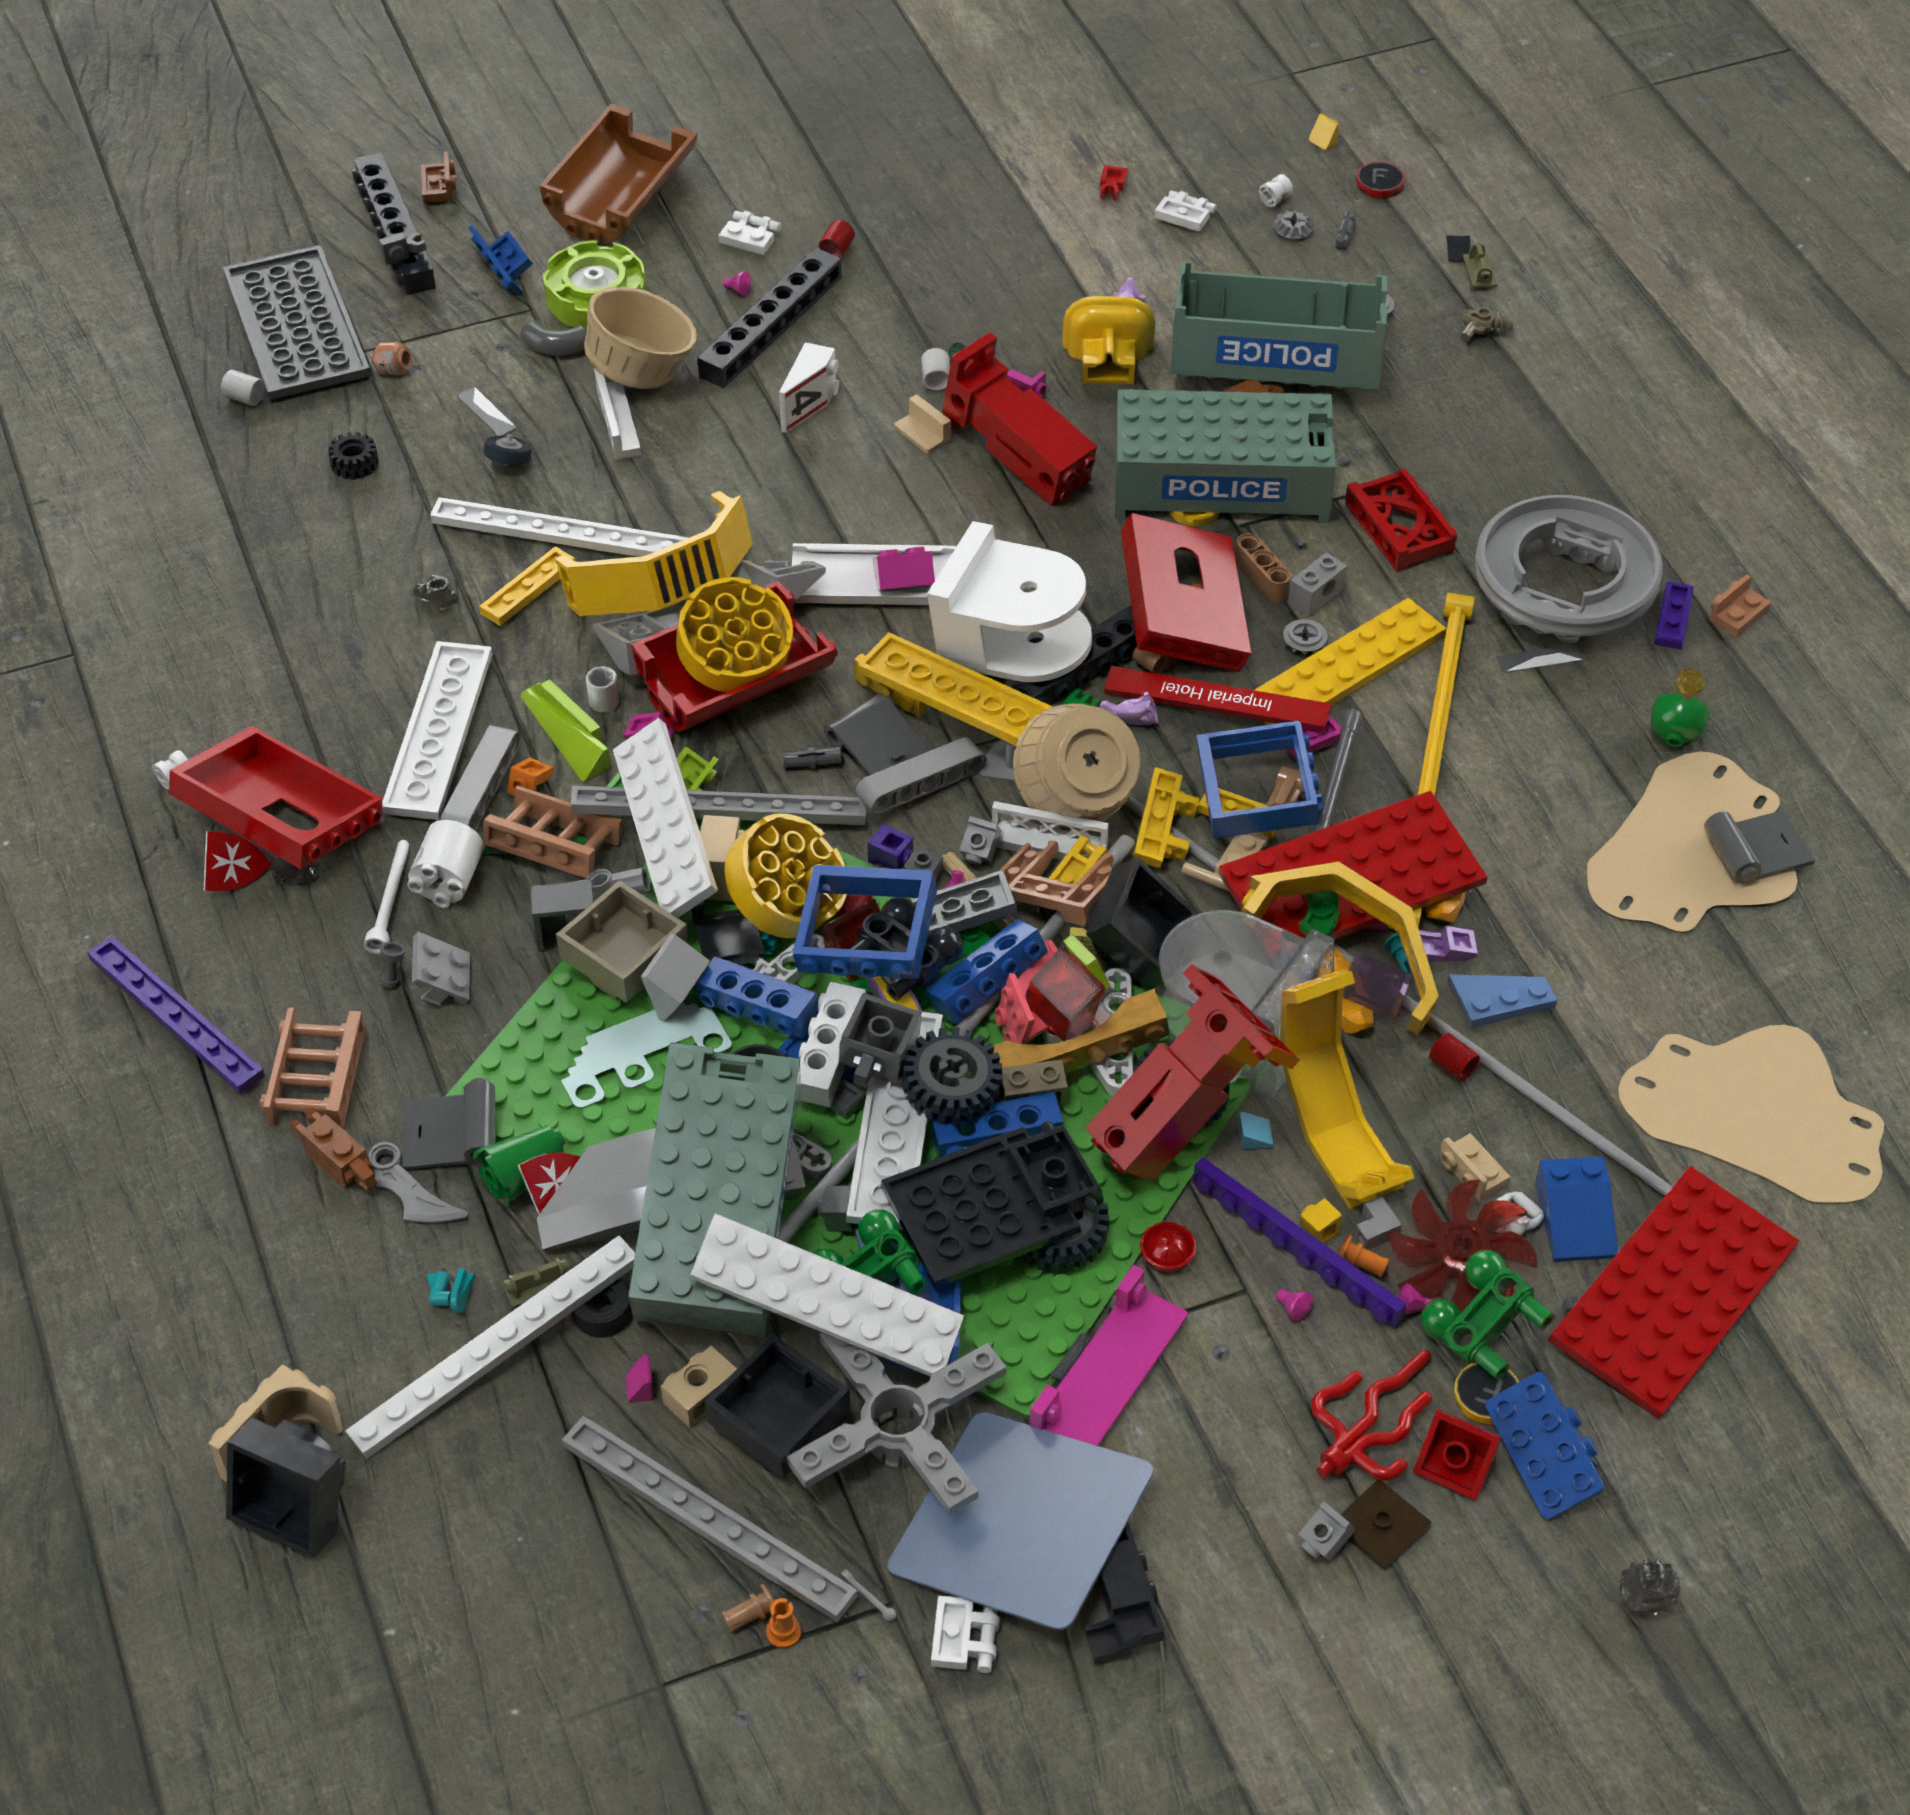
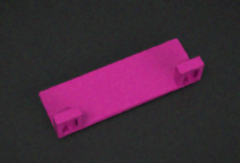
M1133 1264L1117 1287L1114 1309L1057 1389L1047 1385L1030 1409L1029 1425L1040 1430H1047L1099 1446L1187 1319L1188 1312L1147 1291L1146 1285H1144L1145 1270Z

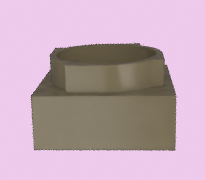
M620 880L556 934L559 957L588 976L605 993L616 1000L620 998L626 1003L638 992L646 990L641 975L670 934L677 935L689 944L686 923Z

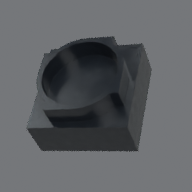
M1135 857L1112 868L1102 895L1093 905L1084 929L1087 931L1086 935L1091 939L1096 952L1109 967L1124 969L1146 990H1150L1173 980L1198 912L1142 860Z
M772 1334L705 1400L707 1422L740 1446L749 1456L770 1472L773 1471L784 1479L792 1471L787 1464V1456L829 1433L851 1411L850 1389L775 1334Z
M251 1417L227 1442L226 1519L315 1558L338 1531L339 1493L344 1486L346 1459L337 1455L321 1437L303 1427L283 1420L275 1428Z

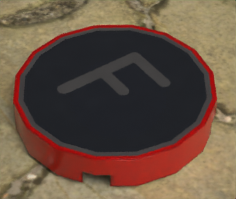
M1383 161L1364 164L1358 169L1356 174L1357 188L1360 191L1362 188L1366 195L1375 198L1392 197L1395 192L1399 191L1400 193L1403 190L1405 183L1404 172L1398 166Z

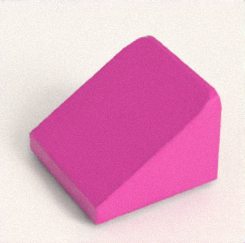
M648 1354L642 1355L626 1375L627 1400L630 1403L652 1401V1398H654L651 1361Z

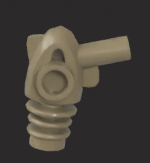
M1480 307L1477 310L1469 309L1468 313L1462 317L1466 328L1461 333L1460 338L1467 342L1474 332L1484 335L1490 333L1493 327L1494 333L1497 332V328H1500V333L1502 328L1505 329L1504 333L1512 332L1514 317L1508 314L1504 318V314H1502L1501 318H1499V312L1494 317V311L1487 307Z

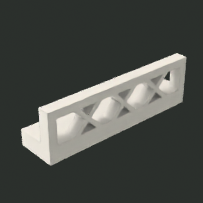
M594 368L597 394L615 460L641 456V448L623 384L615 381L606 382L604 375Z
M996 801L993 803L992 823L998 824L1002 830L997 848L1018 852L1026 843H1030L1031 850L1042 852L1048 845V841H1057L1059 848L1053 859L1063 860L1081 835L1091 839V843L1096 846L1108 847L1109 823L1079 817H1068L1059 813L1056 814ZM1000 813L1011 815L1014 819L1000 818ZM1029 820H1039L1042 825L1032 824ZM1058 825L1068 826L1071 830H1061ZM1086 831L1101 832V837L1091 836ZM1086 853L1082 855L1087 859L1090 857V855Z

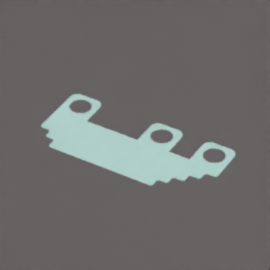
M682 1002L665 1021L659 1020L656 1011L652 1010L587 1036L588 1044L581 1047L583 1054L574 1059L576 1066L568 1069L570 1076L562 1079L561 1082L573 1104L577 1107H585L604 1097V1091L595 1077L596 1074L614 1068L624 1086L634 1087L651 1080L654 1076L644 1055L669 1046L670 1042L676 1043L692 1036L697 1046L705 1047L703 1044L704 1037L708 1034L716 1033L723 1038L722 1045L714 1049V1052L718 1053L730 1048L732 1042L711 1007L698 1008L695 1003L687 1006ZM640 1065L644 1068L645 1074L639 1080H630L625 1076L627 1067ZM584 1084L592 1085L596 1090L595 1096L589 1100L579 1099L576 1096V1089Z

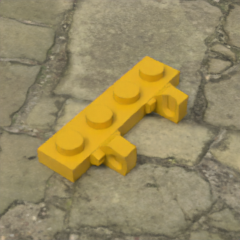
M1155 767L1132 859L1138 857L1145 864L1157 868L1161 867L1163 858L1184 861L1190 841L1174 837L1170 833L1173 816L1178 813L1182 816L1194 818L1200 798L1187 795L1180 790L1183 775Z

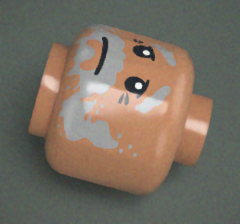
M382 342L376 346L372 354V363L378 373L383 376H399L405 374L410 368L412 355L401 342Z

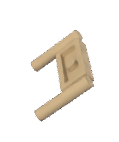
M1259 832L1234 836L1217 863L1214 873L1187 862L1183 865L1181 873L1229 891L1218 873L1219 866L1262 851L1267 846L1270 837Z

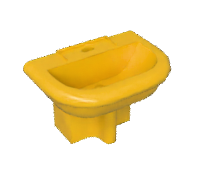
M1117 296L1084 297L1072 303L1066 310L1063 319L1062 346L1068 350L1071 357L1083 361L1082 383L1134 384L1135 361L1146 358L1149 351L1154 349L1155 317L1150 307L1139 299Z

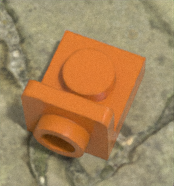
M530 757L512 766L508 782V794L515 796V788L517 786L536 791L537 785L552 778L554 767Z

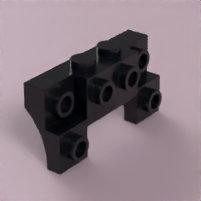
M1129 1522L1097 1578L1109 1619L1085 1626V1635L1094 1664L1129 1656V1649L1164 1640V1628L1155 1602H1158L1154 1581L1147 1580L1145 1571H1148L1146 1556L1143 1550H1137Z

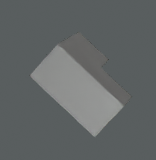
M1381 1195L1363 1203L1362 1215L1366 1221L1357 1224L1355 1232L1357 1240L1364 1244L1363 1248L1369 1250L1400 1236L1402 1224Z

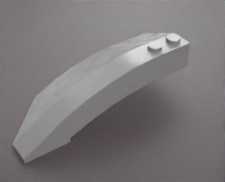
M741 560V566L735 569L731 577L752 580L751 583L760 587H765L779 581L786 590L789 589L792 592L795 600H797L826 573V567L814 561H802L801 564L788 566L787 561H765V566H758L752 563L751 560ZM684 599L661 610L593 624V629L619 670L630 677H643L644 675L640 676L638 674L631 644L677 625L680 612L686 600Z
M656 1128L588 1146L536 1219L542 1251L604 1241L610 1237L639 1230ZM793 1141L784 1200L799 1198L805 1189L801 1164Z

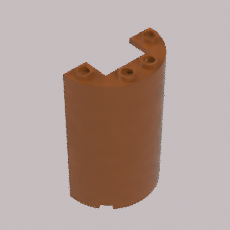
M611 103L540 185L542 202L553 218L568 234L585 241H597V243L615 241L626 231L693 150L697 140V133L675 126L671 131V144L633 131V111Z

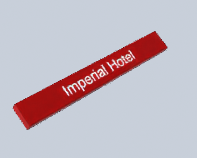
M1111 666L1104 686V692L1108 695L1138 699L1143 696L1144 692L1148 691L1154 703L1275 724L1300 720L1302 728L1325 732L1331 712V703Z

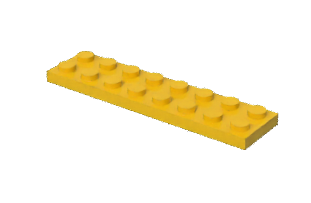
M1408 597L1255 690L1326 702L1333 705L1446 635L1447 628ZM1264 722V723L1267 724V725L1275 724V723Z
M890 632L857 664V673L1015 746L1020 734L1026 729V725L1035 716L1040 715L1041 712L1052 708V706Z

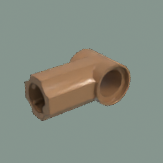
M1284 765L1281 767L1275 782V789L1267 803L1268 806L1296 803L1299 798H1304L1299 770Z

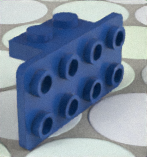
M1537 1372L1486 1401V1409L1542 1517L1552 1520L1604 1490V1484L1596 1470L1599 1465L1594 1456L1598 1454L1594 1443L1589 1436L1583 1437L1578 1428L1582 1425L1578 1413L1573 1406L1568 1408L1558 1399L1544 1373Z

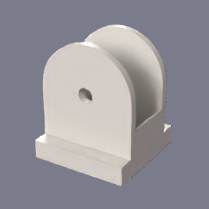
M972 521L927 593L937 654L975 672L1020 682L1047 681L1071 672L1085 660L1092 646L1090 624L1084 614L1078 610L1086 596V581L1081 567L1074 560L1059 552L995 539L993 525ZM1029 587L1035 588L1036 590L1030 592ZM1033 638L1043 639L1038 643L1029 642Z

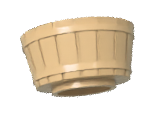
M622 286L601 289L594 293L590 299L587 311L588 321L584 348L587 359L595 369L615 382L640 389L658 388L673 378L677 368L684 358L689 355L697 339L694 324L681 309L656 294Z
M1065 704L1046 709L1026 725V729L1020 734L1015 746L1017 748L1014 751L1013 768H1015V771L1013 772L1017 788L1020 789L1019 793L1029 808L1059 813L1068 817H1079L1103 822L1116 813L1126 802L1139 777L1140 752L1132 731L1118 716L1099 707L1084 704ZM1093 751L1096 753L1095 759L1098 760V764H1092L1090 767H1087L1083 755L1084 753L1090 754ZM1058 825V827L1068 828L1065 825Z

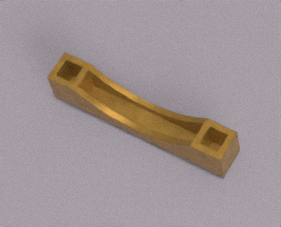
M1153 989L1125 999L1117 1011L1103 1024L1075 1039L1045 1045L1005 1041L994 1045V1053H999L1002 1068L1061 1060L1064 1072L1068 1073L1075 1068L1099 1062L1117 1053L1128 1052L1134 1047L1159 1041L1163 1037L1170 1035L1167 1016ZM1001 1081V1087H1000L999 1095H1002V1092H1003L1002 1081Z

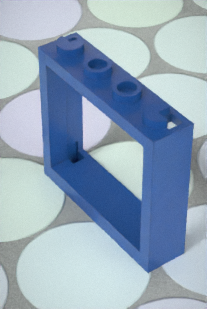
M1300 720L1196 735L1198 756L1214 839L1319 824L1318 812L1323 811L1322 796L1315 793V790H1319L1317 773H1311V769H1314L1313 754L1306 751V749L1310 748L1309 735L1303 734ZM1294 748L1305 801L1222 812L1213 759Z
M814 865L792 953L798 972H808L810 974L825 973L838 976L860 975L869 978L878 976L894 977L897 979H918L937 893L933 871ZM822 894L918 898L907 951L888 952L810 947Z

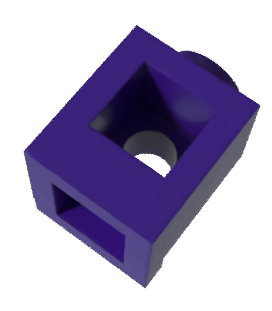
M883 824L867 842L868 862L871 864L877 862L890 869H901L913 853V837Z

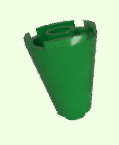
M544 1126L481 1147L473 1152L474 1161L480 1159L482 1166L477 1170L489 1191L496 1199L502 1196L505 1199L502 1205L508 1206L527 1189L518 1165L545 1153H564L563 1145L566 1142L557 1128L552 1129L549 1126Z

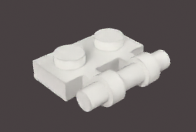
M1171 190L1168 197L1165 196L1155 209V218L1200 232L1208 221L1210 213H1215L1217 205L1210 203L1208 199L1203 197L1197 199L1189 196L1187 192L1180 191L1178 193Z
M735 211L733 213V220L738 222L729 221L719 234V243L764 255L774 242V233L770 231L780 232L781 223L775 222L773 218L767 216L763 218L754 216L749 211Z
M938 1596L931 1667L967 1670L968 1657H975L978 1659L977 1670L979 1672H991L992 1661L996 1660L997 1646L994 1644L995 1632L999 1630L1000 1626L997 1610L984 1606L983 1613L973 1612V1602L957 1597ZM971 1628L981 1630L980 1641H970Z

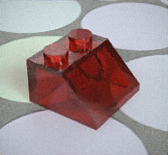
M1062 947L1032 978L1025 999L1030 1010L1064 1042L1091 1028L1105 986L1068 949Z

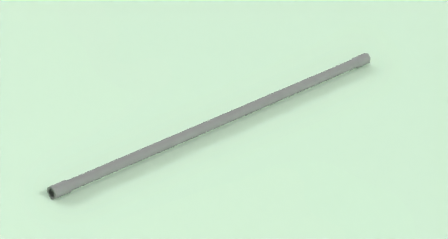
M1122 835L1107 851V853L1113 855L1114 862L1110 865L1112 868L1119 865L1135 848L1134 840L1128 835ZM1057 911L1039 931L1044 942L1052 940L1067 923L1063 921L1061 911ZM1002 989L958 1023L956 1027L960 1028L959 1036H964L967 1029L973 1031L1001 999ZM859 1137L780 1226L779 1240L788 1243L818 1209L819 1200L824 1199L826 1186H838L853 1169Z

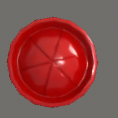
M1172 1222L1154 1224L1146 1229L1140 1241V1249L1148 1265L1152 1269L1166 1274L1177 1273L1184 1269L1194 1257L1197 1247L1194 1235L1186 1227Z

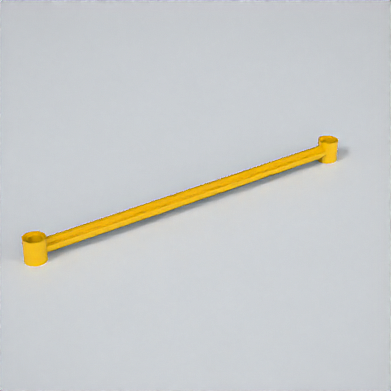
M1447 592L1443 617L1448 618L1417 795L1430 790L1434 796L1436 793L1465 620L1471 621L1475 596ZM1422 908L1413 911L1418 928Z

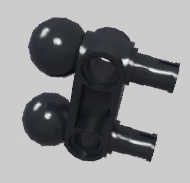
M905 897L889 899L883 905L881 913L870 914L864 919L863 928L857 933V941L849 949L906 952L916 905L912 900ZM941 927L932 931L926 940L919 978H895L886 986L888 995L895 1001H899L915 985L930 986L936 983L940 977V971L945 965H951L961 957L964 949L961 935L949 927Z

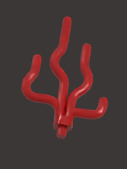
M1421 1350L1392 1377L1377 1380L1370 1385L1364 1397L1365 1414L1348 1431L1339 1419L1324 1408V1404L1328 1400L1343 1397L1362 1381V1373L1354 1370L1340 1383L1324 1387L1316 1392L1311 1400L1313 1416L1335 1435L1333 1445L1320 1455L1322 1464L1316 1468L1320 1477L1326 1479L1330 1474L1339 1476L1351 1463L1356 1464L1371 1476L1385 1481L1397 1478L1407 1469L1408 1464L1405 1459L1399 1458L1390 1466L1383 1467L1363 1452L1373 1446H1389L1404 1440L1410 1433L1413 1419L1431 1403L1432 1395L1430 1392L1423 1391L1404 1408L1399 1415L1397 1427L1391 1432L1365 1433L1378 1419V1397L1384 1392L1398 1389L1425 1366L1431 1359V1353L1428 1350Z

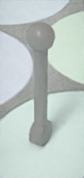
M844 1570L839 1575L842 1581L857 1589L863 1597L880 1610L886 1621L892 1622L897 1616L896 1611L883 1605L859 1584L848 1570Z

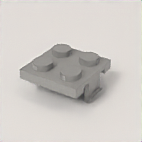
M417 932L413 936L412 984L421 988L424 985L430 987L421 996V999L441 1006V1002L450 995L454 997V1001L465 1005L469 1001L470 953Z

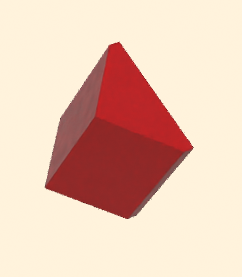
M1437 1409L1414 1466L1413 1473L1477 1500L1495 1463L1501 1436Z

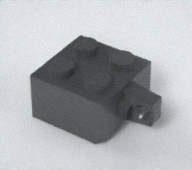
M862 993L839 1044L838 1062L857 1068L854 1073V1085L866 1088L873 1074L898 1082L904 1069V1060L906 1054L908 1055V1049L912 1044L915 1046L916 1039L920 1035L922 1012Z

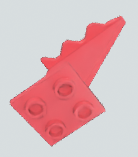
M1052 940L1044 942L1048 950L1046 955L1026 969L1018 980L1015 973L1009 974L1006 985L1002 988L999 1006L995 1009V1021L1002 1028L1004 1041L1027 1044V1042L1068 1016L1079 1015L1084 998L1077 996L1075 978L1066 971L1065 955L1057 950Z

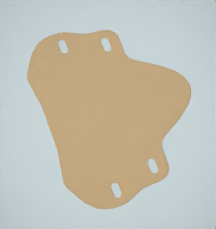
M1701 751L1688 753L1660 764L1656 768L1643 797L1622 826L1590 858L1587 864V882L1592 900L1602 910L1618 918L1649 921L1674 931L1686 932L1695 928L1705 912L1713 906L1760 905L1786 899L1796 889L1797 876L1795 869L1756 879L1750 883L1737 882L1704 829L1706 820L1718 812H1729L1735 822L1774 813L1780 805L1779 796L1771 789L1752 780L1735 762L1715 753ZM1719 766H1725L1727 771L1719 779L1715 778L1713 774ZM1765 796L1767 801L1761 809L1754 808L1753 804L1757 798ZM1626 896H1631L1633 898L1632 904L1627 910H1621L1619 905ZM1686 908L1688 914L1684 920L1676 922L1674 916L1679 909Z
M1770 1025L1750 1031L1717 1046L1706 1045L1680 1034H1668L1659 1040L1647 1058L1629 1068L1620 1081L1618 1089L1619 1100L1626 1112L1650 1136L1701 1151L1767 1178L1808 1201L1817 1203H1848L1865 1199L1875 1191L1882 1178L1883 1171L1879 1146L1884 1132V1121L1876 1112L1849 1102L1839 1095L1829 1065L1820 1046L1809 1034L1798 1027ZM1677 1045L1690 1051V1055L1686 1057L1670 1050V1046ZM1635 1078H1645L1654 1082L1656 1086L1653 1089L1637 1084ZM1858 1117L1868 1121L1872 1126L1869 1129H1865L1853 1124L1850 1118ZM1856 1163L1869 1169L1870 1174L1862 1175L1852 1171L1849 1168V1164Z

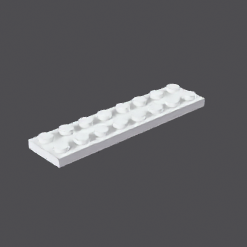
M436 642L382 802V814L440 820L493 655L490 646Z
M658 718L614 748L613 752L659 906L678 918L716 893L718 889L666 724Z
M922 1012L919 1037L922 1036L926 1040V1033L931 1030L938 1037L943 1015ZM903 1072L898 1082L873 1074L868 1083L846 1223L859 1224L860 1219L867 1212L874 1209H883L895 1216L899 1230H903L881 1188V1180L921 1165L927 1125L926 1109L918 1113L914 1109L915 1102L910 1104L907 1100V1093H904Z
M715 1214L712 1218L689 1278L930 1377L931 1374L946 1366L964 1315L718 1214Z

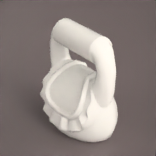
M1522 1192L1506 1193L1502 1197L1497 1198L1485 1210L1486 1220L1495 1232L1508 1239L1519 1237L1525 1230L1538 1227L1544 1219L1543 1210ZM1510 1201L1516 1203L1523 1211H1525L1533 1219L1527 1218V1216L1524 1215L1521 1211H1519Z

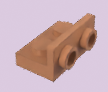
M1747 574L1739 581L1735 580L1722 595L1718 594L1711 603L1712 612L1709 621L1735 637L1764 615L1771 605V601L1749 588L1752 577Z

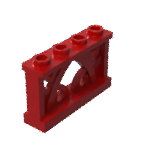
M1405 468L1399 469L1397 473L1362 484H1358L1357 481L1347 484L1346 507L1396 572L1406 570L1409 564L1446 552L1447 554L1454 553L1455 542L1457 541L1455 528L1448 524L1442 512L1433 505L1428 494L1422 491L1416 479ZM1395 489H1397L1401 493V495H1398ZM1394 490L1392 497L1386 495V492ZM1382 508H1385L1384 513H1380V511L1382 512ZM1391 508L1417 516L1413 528L1409 530L1402 525L1389 524L1387 520L1391 515Z

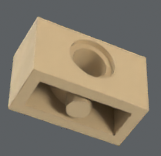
M710 1346L705 1351L695 1354L679 1372H674L665 1379L661 1385L663 1404L691 1428L706 1416L705 1400L737 1368L714 1347ZM697 1383H702V1384H703V1385H701V1386H693L694 1384H697Z

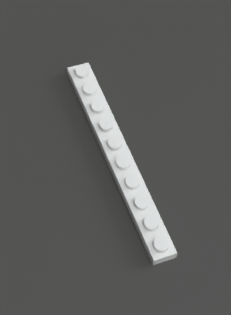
M441 497L438 498L430 514L431 523L636 557L649 555L688 538Z
M620 1235L349 1427L345 1430L348 1437L367 1460L633 1269L635 1252Z

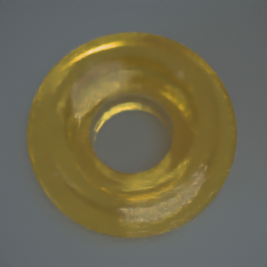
M1688 668L1684 669L1676 677L1675 685L1679 691L1693 695L1703 690L1704 679L1698 670Z

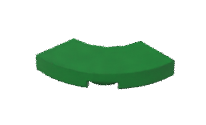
M1332 891L1301 895V898L1307 904L1308 912L1306 917L1299 923V931L1319 948L1331 938L1338 924L1339 899L1337 893Z

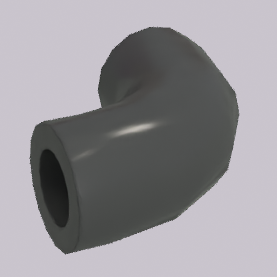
M533 320L525 324L520 332L521 340L538 353L549 356H570L585 351L586 331L581 325L567 330L555 331L547 329L539 321Z

